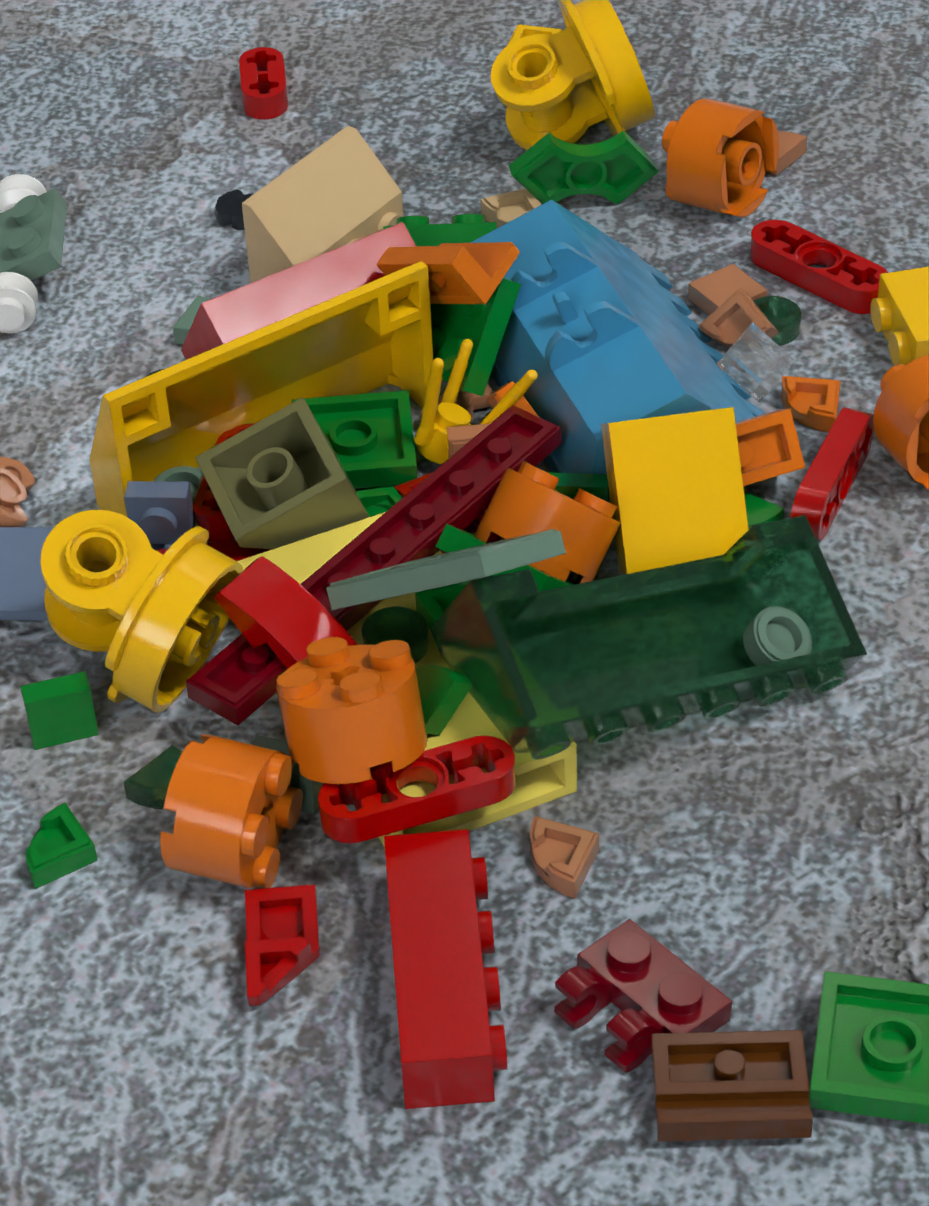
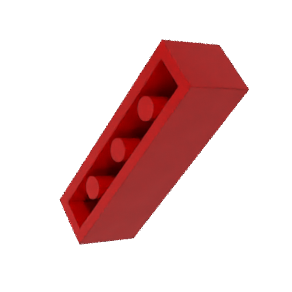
M468 829L384 836L405 1109L495 1102L493 1071L507 1070V1051L504 1025L489 1026L488 1012L501 1011L497 966L483 967L482 955L495 953L491 910L477 912L476 900L488 899L485 857L471 858Z

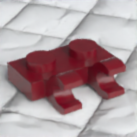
M630 918L578 953L577 966L567 970L555 982V988L567 998L554 1007V1013L573 1029H578L587 1024L600 1010L611 1002L621 1010L606 1025V1031L618 1041L605 1049V1056L625 1073L637 1068L651 1054L652 1034L715 1032L731 1019L732 1000Z

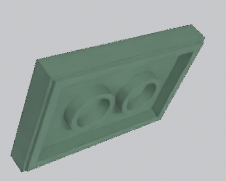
M554 528L401 563L330 583L331 586L326 589L331 609L336 610L488 577L566 554L561 531H556Z

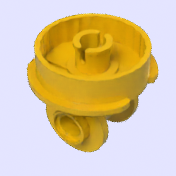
M558 0L566 29L553 35H529L510 43L498 54L491 68V83L497 98L507 106L505 120L510 136L516 144L526 150L549 132L556 138L573 144L583 136L589 126L602 120L606 122L612 135L615 136L623 130L626 132L655 118L653 102L638 59L609 0H582L575 4L571 0Z
M87 510L65 518L46 537L41 550L40 563L42 577L46 585L44 603L47 619L56 634L70 645L87 651H108L105 667L113 671V682L107 691V697L114 703H120L129 697L155 713L166 710L187 688L186 680L203 667L229 620V616L213 596L241 573L243 566L241 563L206 544L209 538L208 530L200 526L191 528L180 536L163 555L152 549L144 531L128 517L108 510Z

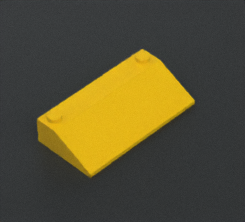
M419 261L104 394L89 459L97 506L101 510L113 511L127 517L124 496L128 481H154L162 472L179 466L198 468L200 466L195 457L213 448L222 433L239 425L255 424L291 404L292 399L366 394L384 385L391 384L400 387L402 390H409V396L423 408L433 361L428 266L424 262Z

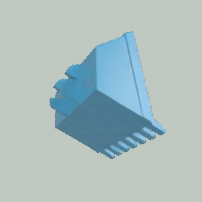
M550 200L471 242H513L520 251L518 257L504 276L520 283L521 287L491 375L500 388L511 381L514 383L518 382L528 370H535L538 373L537 379L523 396L540 418L561 427V445L544 459L552 473L607 474L601 424L734 407L735 422L765 414L763 410L745 400L751 398L752 394L744 383L725 372L731 369V365L720 352L705 344L712 339L698 327L699 324L686 317L692 312L681 298L667 290L673 287L668 278L662 272L643 261L636 252L620 244L555 201Z

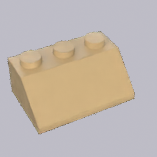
M346 126L242 202L250 283L383 230V226L396 225V218L403 217L402 191L356 128Z

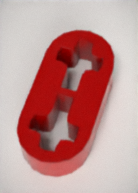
M258 47L244 52L239 59L245 114L251 118L264 120L283 115L288 109V95L282 53L270 47Z

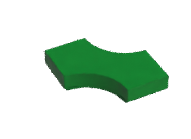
M624 130L605 141L585 145L562 141L549 132L509 165L512 177L542 204L550 200L558 202L563 198L578 194L599 195L615 204H620L659 172L656 162Z

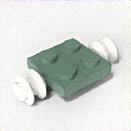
M24 174L10 175L0 181V332L18 333L32 325L36 318V304L38 300V292L32 280L60 268L62 264L67 203L56 188L47 192L40 181Z

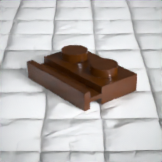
M802 1030L652 1034L651 1053L658 1142L811 1138L813 1116L809 1103V1082Z

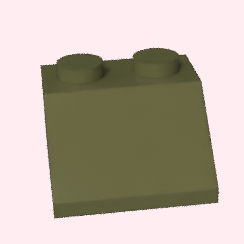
M303 397L195 457L240 547L275 549L369 518L335 451Z

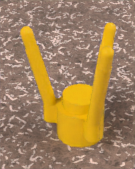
M465 339L461 343L439 405L438 399L444 362L441 358H435L432 361L421 423L413 439L421 455L441 465L448 460L447 427L471 425L469 412L455 404L473 348V342L470 339ZM528 370L480 424L492 423L509 407L515 405L535 382L538 373L535 370Z

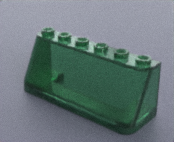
M806 515L753 525L724 555L540 592L530 569L471 580L431 627V633L440 656L451 670L459 671L469 678L473 684L469 690L470 695L508 744L517 753L530 752L532 759L535 760L558 754L567 749L571 742L589 739L592 746L603 745L624 736L629 729L646 725L648 732L662 731L680 723L687 715L702 712L704 719L717 718L732 712L741 703L755 699L758 706L763 707L788 698L798 689L809 687L812 694L827 692L845 683L848 680L846 671L867 654ZM779 606L795 612L806 623L811 633L812 649L810 654L756 666L747 655L743 643V634L747 624L768 607Z

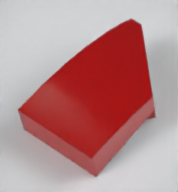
M315 884L245 890L247 941H245V959L249 1006H260L320 957Z

